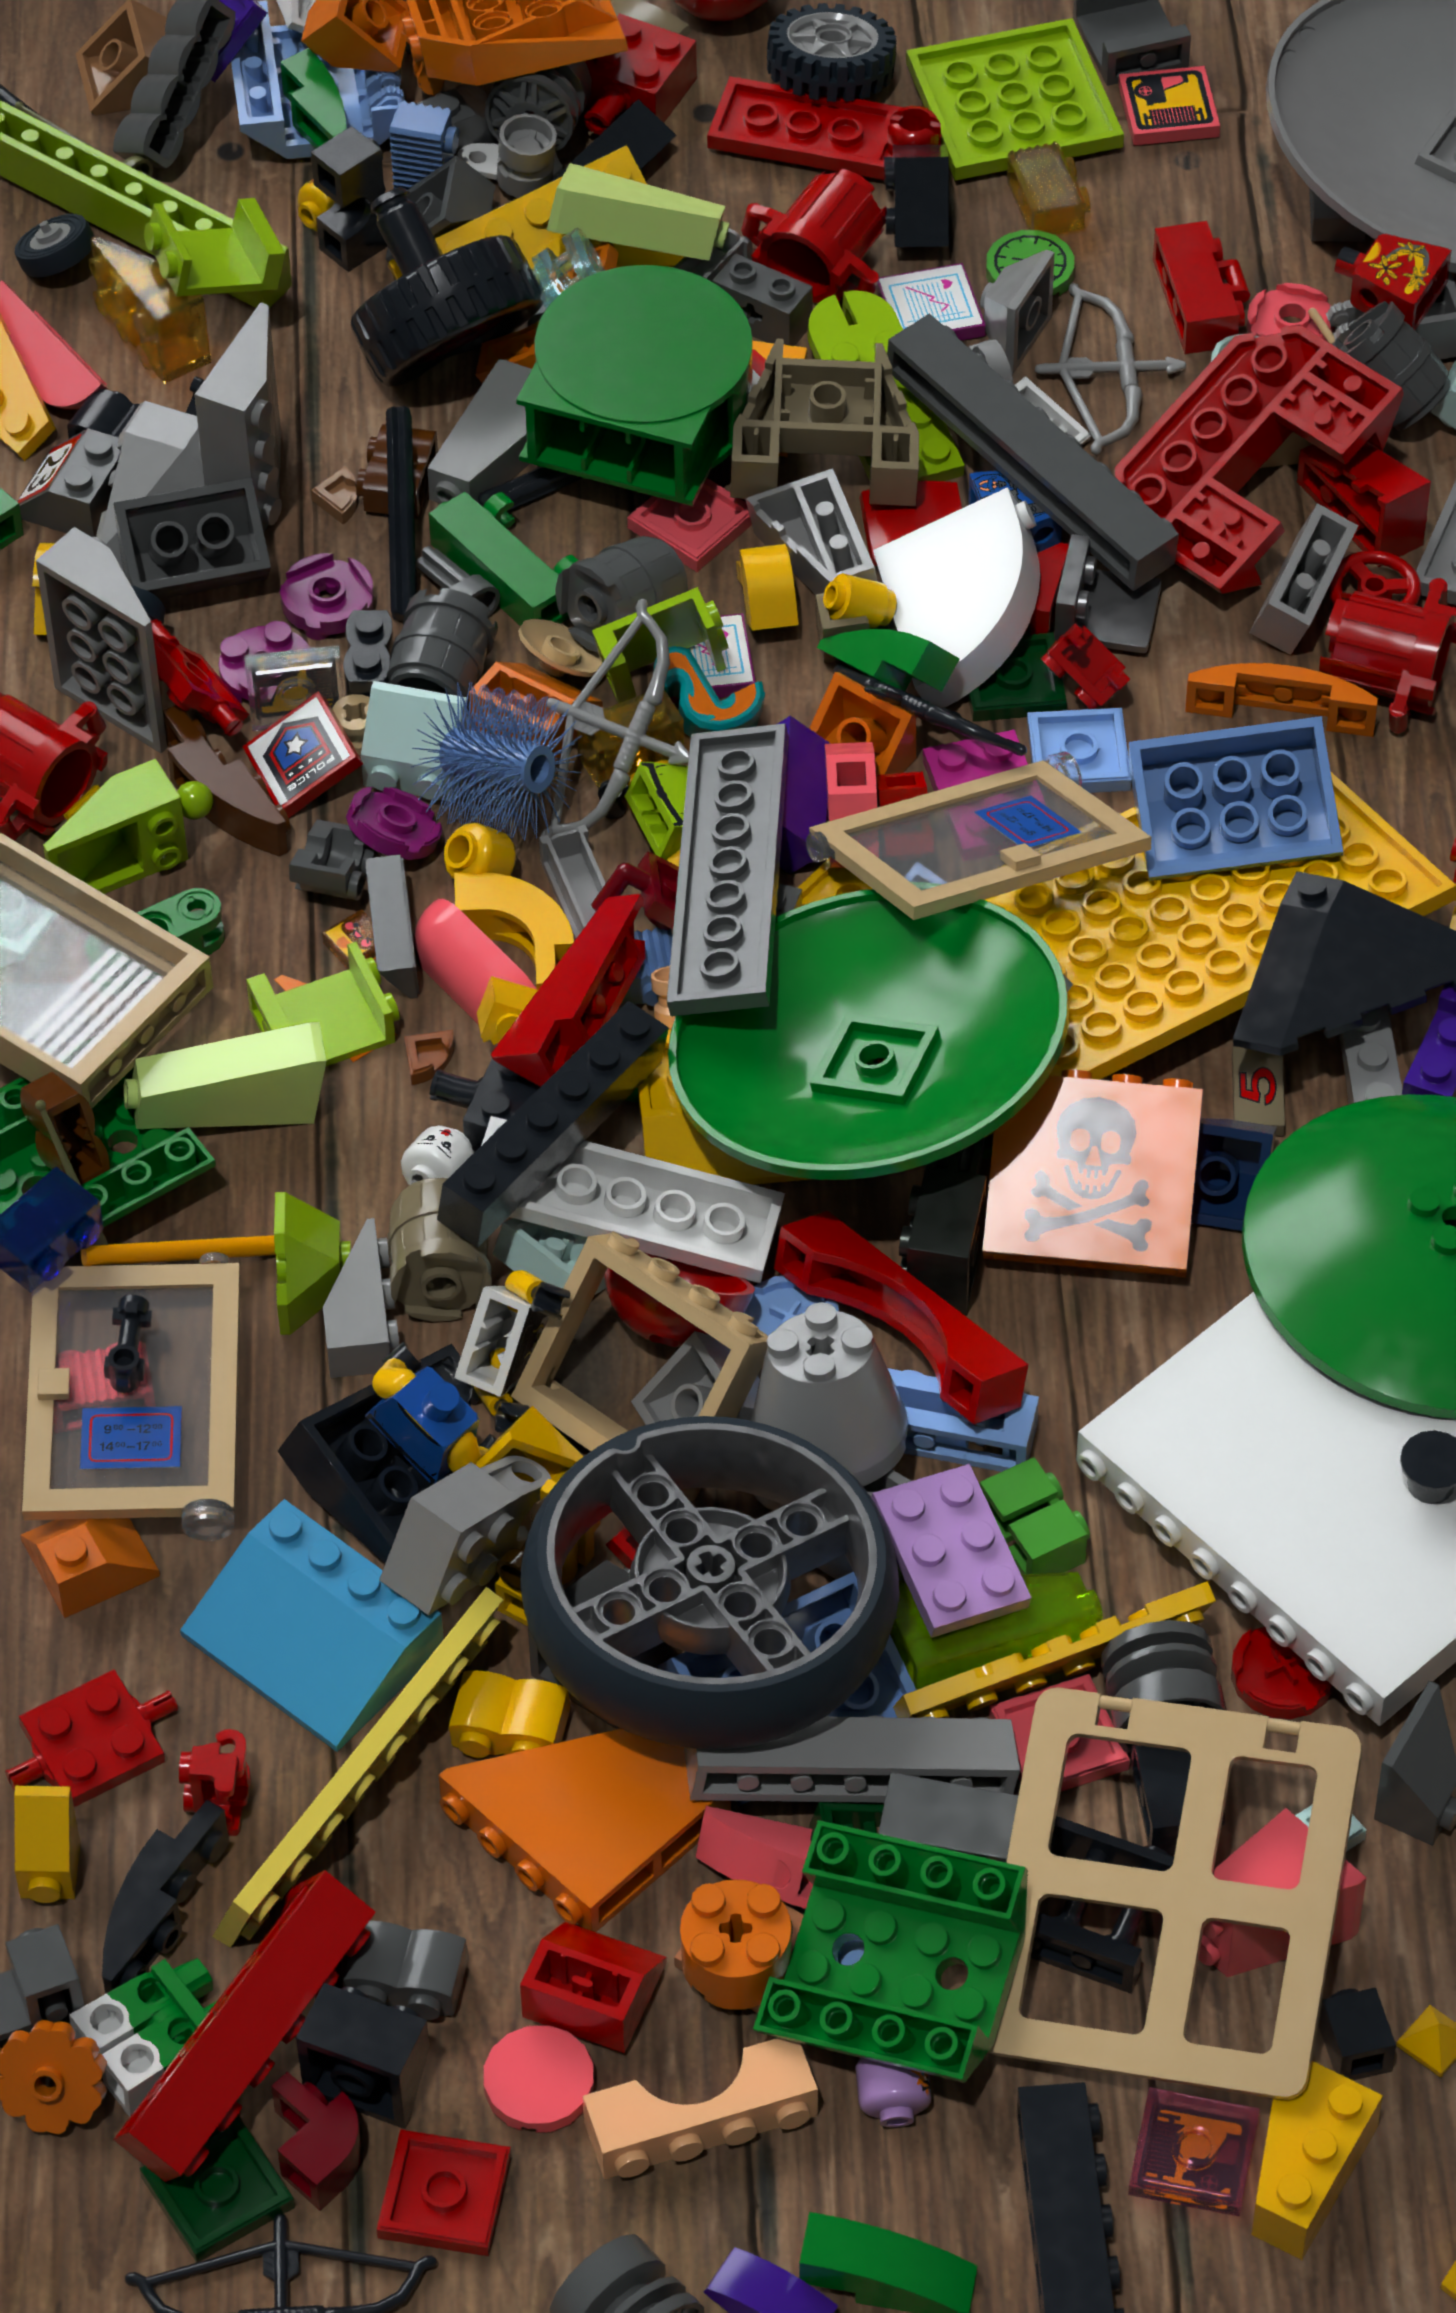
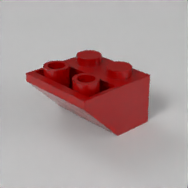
M565 1921L541 1939L520 1983L522 2017L543 2025H550L570 2032L572 2035L625 2053L665 1968L667 1957Z

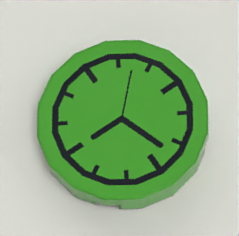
M1019 230L1005 234L992 244L986 258V278L988 282L994 283L1004 267L1047 249L1055 252L1053 295L1059 292L1060 296L1068 290L1069 285L1074 280V254L1068 244L1056 235L1040 230Z

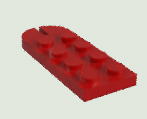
M729 76L707 134V148L838 172L840 169H846L860 176L884 180V157H893V145L941 144L942 135L941 123L936 115L928 108L922 106L900 107L854 98V101L845 102L842 97H837L836 102H827V96H820L819 100L809 99V93H805L802 96L793 94V88L785 90L777 84Z

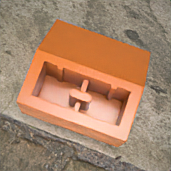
M495 662L474 686L477 695L481 687L478 696L479 700L482 691L480 706L482 705L484 687L483 706L486 699V687L487 699L488 688L489 696L490 692L493 693L497 688L498 696L495 707L498 704L499 693V705L501 703L502 689V700H504V691L507 697L510 693L509 707L512 700L511 711L513 710L515 692L517 690L518 703L519 694L520 701L521 698L523 701L525 696L524 708H526L528 701L526 714L529 710L532 693L530 710L532 709L533 695L534 707L535 698L536 703H539L540 699L542 701L536 723L539 721L543 702L544 707L541 718L544 716L547 696L548 699L554 698L572 705L582 692L525 663ZM472 688V694H471V710H470V715H471V712H472V710H473V688ZM496 691V694H495L493 703H495L497 691ZM516 693V699H515V706H514V708L516 707V704H517V693ZM591 695L586 700L603 708V701ZM476 705L474 708V718L476 714ZM504 709L501 714V721L504 715ZM550 711V713H549V715H548L546 721L544 722L543 729H544V727H545V725H546V723H547V720H548V718H549V716H550V714H551V711ZM554 711L551 714V717L549 719V722L546 726L544 733L548 730ZM555 712L551 727L562 717V714ZM535 715L532 720V727L535 721ZM566 716L552 742L565 732ZM560 722L558 723V725L556 726V728L554 729V731L552 732V734L550 735V737H549L548 740L546 741L545 746H547L548 743L550 742V740H551L553 734L555 733L557 727L559 726ZM574 729L572 742L580 735V731ZM534 733L533 736L531 737V742L533 741V739H534V737H535V733ZM563 738L552 750L553 753L562 749ZM560 753V754H557V755L554 756V757H555V758H560L561 753Z

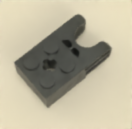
M985 1137L950 1156L927 1164L922 1186H912L908 1207V1215H912L910 1226H903L899 1243V1256H902L900 1266L965 1316L967 1315L984 1239L987 1176L983 1175L981 1163L985 1147Z

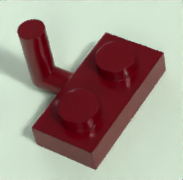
M647 851L637 865L638 867L626 862L619 864L591 903L592 908L597 911L605 899L612 896H621L627 886L630 885L641 891L644 899V915L647 916L648 920L660 929H673L679 867Z

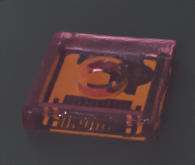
M1149 2087L1128 2195L1240 2217L1260 2108Z

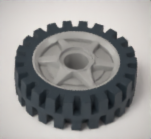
M818 3L817 9H813L809 4L801 6L800 11L795 8L787 10L786 15L780 14L776 17V22L773 21L770 25L767 43L768 74H771V79L775 83L780 82L781 88L785 90L793 88V94L802 96L805 93H809V99L819 100L820 96H827V102H836L837 97H842L845 102L854 101L855 95L864 99L870 97V92L878 94L882 91L883 87H888L891 79H893L896 61L895 31L892 26L888 27L886 20L883 18L877 19V14L869 11L862 14V8L854 6L850 10H845L844 4H835V8H829L827 3Z

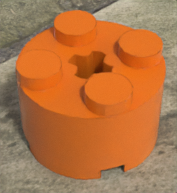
M739 1879L725 1880L714 1884H703L693 1892L692 1899L682 1914L680 1938L683 1974L691 1987L693 1985L705 1996V2000L720 2008L732 2010L753 2008L761 2004L769 1976L784 1980L792 1954L791 1920L788 1910L780 1899V1894L776 1888L768 1884H759Z

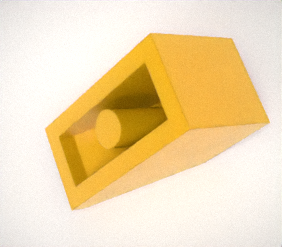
M15 1786V1875L20 1898L32 1899L40 1903H51L58 1899H75L81 1842L70 1787Z

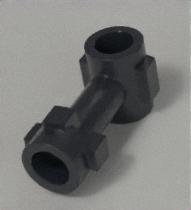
M125 1295L119 1299L118 1307H113L112 1325L120 1326L118 1345L110 1350L108 1356H105L104 1375L105 1378L110 1379L112 1388L121 1393L134 1391L138 1388L141 1381H144L145 1362L144 1359L139 1357L138 1346L141 1328H151L152 1310H149L150 1303L148 1300L138 1295Z

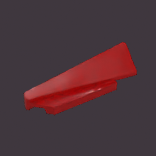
M641 894L612 896L604 900L492 1051L491 1057L495 1062L541 1087L571 1058L573 1053L575 1054L617 1012L645 960V941L634 939V920L641 907H644V899Z

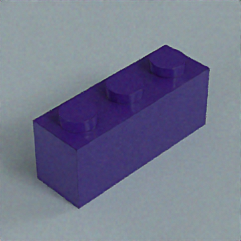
M790 715L777 723H785L789 735L780 868L788 874H792L808 863L816 861L824 854L825 839L818 833L813 835L809 832V827L826 823L827 789L824 744H831Z

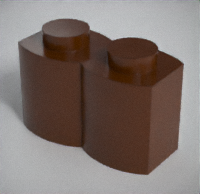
M383 424L378 436H371L367 448L368 467L367 469L361 468L359 470L356 494L363 497L364 511L388 514L386 424ZM412 428L414 518H419L429 486L427 468L438 453L437 431Z
M50 1072L21 1088L20 1101L22 1111L28 1122L36 1128V1149L39 1157L48 1168L71 1186L41 1112L35 1107V1103L38 1100L45 1101V1109L81 1185L109 1170L108 1152L102 1141L94 1135V1113L85 1097L54 1072Z

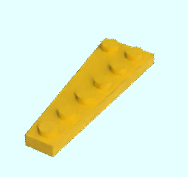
M1208 1581L1145 1604V1608L1131 1614L1128 1617L1129 1622L1121 1625L1116 1615L1095 1623V1626L1079 1634L1081 1640L1073 1643L1071 1637L1065 1634L1032 1649L1031 1658L1024 1660L1022 1653H1014L904 1694L893 1706L897 1718H921L928 1716L949 1718L947 1711L965 1704L968 1711L984 1708L998 1701L996 1693L1014 1687L1018 1695L1030 1692L1047 1683L1045 1676L1062 1670L1066 1678L1079 1675L1096 1666L1094 1659L1100 1658L1101 1652L1110 1640L1124 1631L1145 1623L1165 1620L1184 1621L1197 1625L1205 1620L1203 1613L1216 1601Z

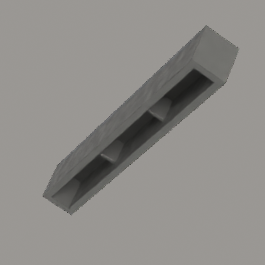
M929 313L888 339L887 356L893 368V377L1070 535L1090 536L1089 552L1094 557H1097L1103 565L1131 590L1135 591L1175 564L1179 533L1176 532L1171 522L1161 518L1150 509L1137 492L1129 490L1112 475V472L1104 463L1097 462L1081 448L1076 438L1063 432L1050 420L1043 409L1035 407L1019 393L1017 387L1011 381L1003 379L994 371L981 354L973 352L960 341L950 327L942 325Z

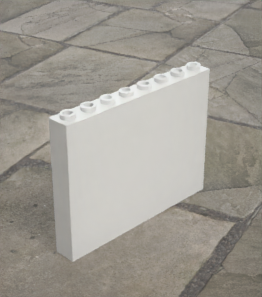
M1254 1292L1078 1431L1076 1461L1082 1472L1093 1481L1099 1480L1113 1492L1118 1503L1131 1514L1137 1513L1145 1520L1163 1544L1169 1547L1174 1546L1186 1556L1194 1570L1206 1580L1212 1579L1226 1591L1237 1609L1243 1613L1250 1612L1266 1627L1269 1635L1277 1644L1283 1647L1288 1646L1299 1655L1316 1678L1322 1681L1327 1680L1339 1690L1347 1704L1360 1715L1366 1714L1378 1726H1381L1426 1687L1428 1681L1433 1682L1456 1662V1486L1454 1487L1453 1494L1441 1503L1429 1504L1421 1502L1410 1493L1407 1485L1408 1478L1402 1472L1400 1464L1402 1448L1410 1437L1420 1432L1432 1430L1446 1432L1456 1437V1419L1418 1414L1383 1404L1357 1393L1332 1379L1305 1359L1279 1333L1262 1309Z

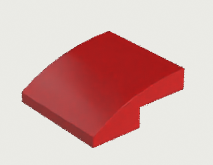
M918 481L916 506L869 504L870 489L862 491L859 500L868 552L873 565L878 566L873 550L962 509L957 482Z

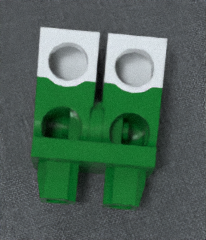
M195 1958L174 1969L166 1959H163L151 1967V1972L133 1978L69 2014L70 2024L75 2031L76 2039L89 2037L96 2041L99 2053L107 2061V2068L102 2076L103 2082L129 2117L217 2002L215 2001L203 2008L197 2001V1999L214 1990L213 1980L209 1971L199 1958Z

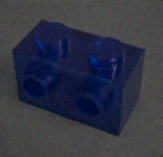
M58 1167L52 1169L0 1214V1269L30 1293L44 1281L54 1279L61 1272L65 1262L80 1249L89 1248L100 1236L103 1230L100 1200Z

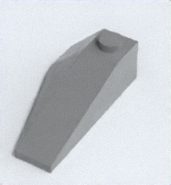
M144 401L140 403L120 433L117 449L121 450L117 469L112 471L108 483V486L112 487L107 510L101 514L96 537L104 541L112 550L122 570L114 502L205 486L198 422L195 415Z

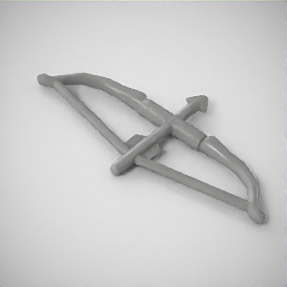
M1071 283L1068 289L1074 300L1059 363L1038 364L1035 366V372L1037 374L1061 375L1094 439L1093 444L1090 446L1091 452L1098 455L1103 447L1128 437L1139 420L1143 392L1138 385L1137 372L1167 371L1168 374H1172L1186 368V363L1171 357H1166L1165 360L1135 361L1132 346L1135 338L1127 325L1123 312L1109 298L1082 290L1078 284ZM1082 301L1103 308L1112 318L1117 338L1115 345L1117 361L1092 362L1087 357H1069ZM1119 372L1120 383L1126 400V419L1119 429L1102 436L1072 379L1090 378L1093 373Z
M641 598L637 601L635 606L636 618L571 705L559 700L556 709L557 713L562 715L564 712L566 713L565 731L571 727L563 738L562 749L572 742L574 729L590 736L603 730L623 739L621 748L614 761V770L609 783L593 811L582 820L567 824H560L559 820L561 821L563 801L555 793L553 806L558 813V818L553 809L551 824L548 829L546 828L542 831L541 836L549 835L551 838L554 834L576 829L577 826L585 825L587 830H589L605 817L617 797L629 783L630 776L627 773L630 772L641 746L669 757V765L685 764L689 761V752L681 742L677 741L672 746L646 735L648 726L655 713V706H659L663 701L665 680L670 665L667 636L647 612L648 602L646 599ZM642 624H644L656 641L657 662L644 698L637 705L630 726L627 728L605 719L603 708L586 700ZM554 698L547 699L546 707L551 709L552 705L554 707L555 702H558V700ZM572 745L562 750L563 753H561L560 760L570 757ZM569 763L559 765V768L568 771ZM558 771V776L567 778L568 772ZM560 777L557 778V780L563 782L564 784H566L567 779ZM557 781L558 786H556V790L564 796L566 786Z

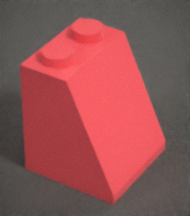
M1285 1808L1218 1865L1213 1871L1214 1877L1219 1880L1281 1889L1295 1888L1300 1881L1309 1827ZM1346 1859L1331 1945L1351 1940L1359 1932L1367 1877ZM1211 1921L1203 1929L1198 1959L1207 1966L1214 1965L1226 1977L1234 1976L1286 1960L1290 1935L1280 1930Z

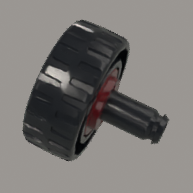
M403 187L390 190L371 203V214L377 215L376 225L403 276L366 300L355 311L350 324L368 364L378 381L385 386L407 384L446 358L480 349L483 342L514 332L531 319L544 302L543 292L514 239L504 235L487 237L443 254L418 205L409 200L408 196L411 192Z

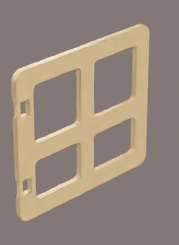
M1057 1687L1044 1691L1038 1697L1034 1708L1006 1863L1026 1867L1028 1870L1025 1941L995 2042L988 2053L1002 2057L1282 2100L1294 2099L1301 2095L1306 2089L1309 2080L1362 1759V1745L1356 1733L1342 1726L1306 1721L1280 1720L1263 1715L1139 1698L1101 1695V1693ZM1100 1709L1130 1713L1127 1729L1099 1726ZM1268 1732L1299 1736L1296 1753L1265 1749ZM1077 1737L1183 1751L1191 1755L1175 1856L1170 1869L1157 1871L1060 1857L1051 1853L1050 1847L1069 1744L1073 1739ZM1238 1760L1305 1768L1317 1773L1300 1881L1293 1889L1219 1880L1214 1877L1213 1871L1231 1767ZM1055 1897L1160 1913L1163 1916L1144 2029L1140 2033L1127 2034L1028 2019L1022 2016L1021 2007L1039 1908L1045 1898ZM1211 1921L1280 1930L1290 1935L1271 2049L1266 2053L1259 2054L1193 2044L1185 2038L1203 1929Z

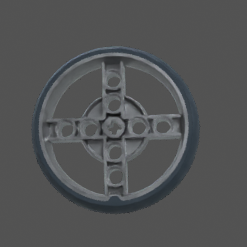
M697 1416L658 1421L620 1434L596 1447L564 1473L545 1498L528 1533L521 1563L520 1583L522 1601L530 1633L541 1656L567 1691L586 1708L627 1732L648 1740L693 1749H731L763 1744L807 1728L829 1715L860 1687L876 1666L890 1636L899 1600V1575L894 1545L878 1508L860 1482L839 1462L812 1443L770 1425L730 1417ZM722 1488L758 1495L784 1506L755 1520L748 1515L729 1509L717 1507L695 1508L680 1489ZM614 1512L639 1544L631 1564L629 1581L572 1608L562 1586V1568L566 1557L578 1540L594 1524L609 1513ZM844 1555L857 1579L858 1596L855 1608L844 1625L829 1640L810 1652L781 1616L789 1598L791 1580ZM665 1642L680 1650L696 1654H726L742 1676L709 1678L675 1674L640 1663L632 1659V1657Z

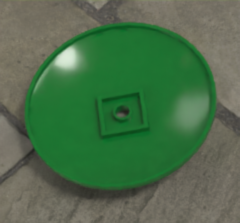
M917 887V888H919L921 891H922V890H925V889H929V888ZM874 889L839 894L811 902L776 917L769 1006L675 1016L669 1039V1072L677 1100L696 1130L711 1144L729 1156L748 1165L772 1173L818 1180H848L898 1173L937 1161L976 1143L1007 1122L1033 1098L1055 1067L1065 1044L1069 1026V1000L1065 978L1059 962L1049 945L1033 928L1004 908L983 899L913 920ZM878 1058H884V1059H885L883 1062H881V1063H879V1064L870 1065V1064L874 1063L875 1061H877Z
M1412 1094L1378 1097L1334 1109L1311 1120L1278 1145L1263 1164L1249 1193L1242 1224V1250L1251 1287L1272 1324L1296 1351L1329 1377L1357 1393L1409 1412L1456 1419V1227L1446 1225L1444 1221L1456 1220V1097Z

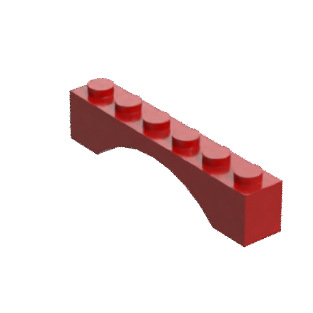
M828 1210L781 1226L774 1269L806 1294L831 1299L860 1309L883 1320L904 1334L922 1351L932 1365L939 1383L940 1398L967 1420L977 1424L1021 1407L1029 1364Z

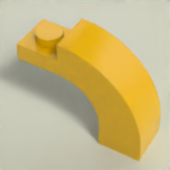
M470 872L454 873L455 906L489 939L512 944L530 957L536 970V988L538 990L574 942L570 923L563 910L548 894L524 880L490 872L482 874H472Z

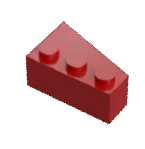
M1368 442L1360 448L1346 465L1313 444L1300 450L1297 483L1316 503L1358 525L1352 540L1362 551H1384L1401 557L1424 545L1431 487L1430 480Z

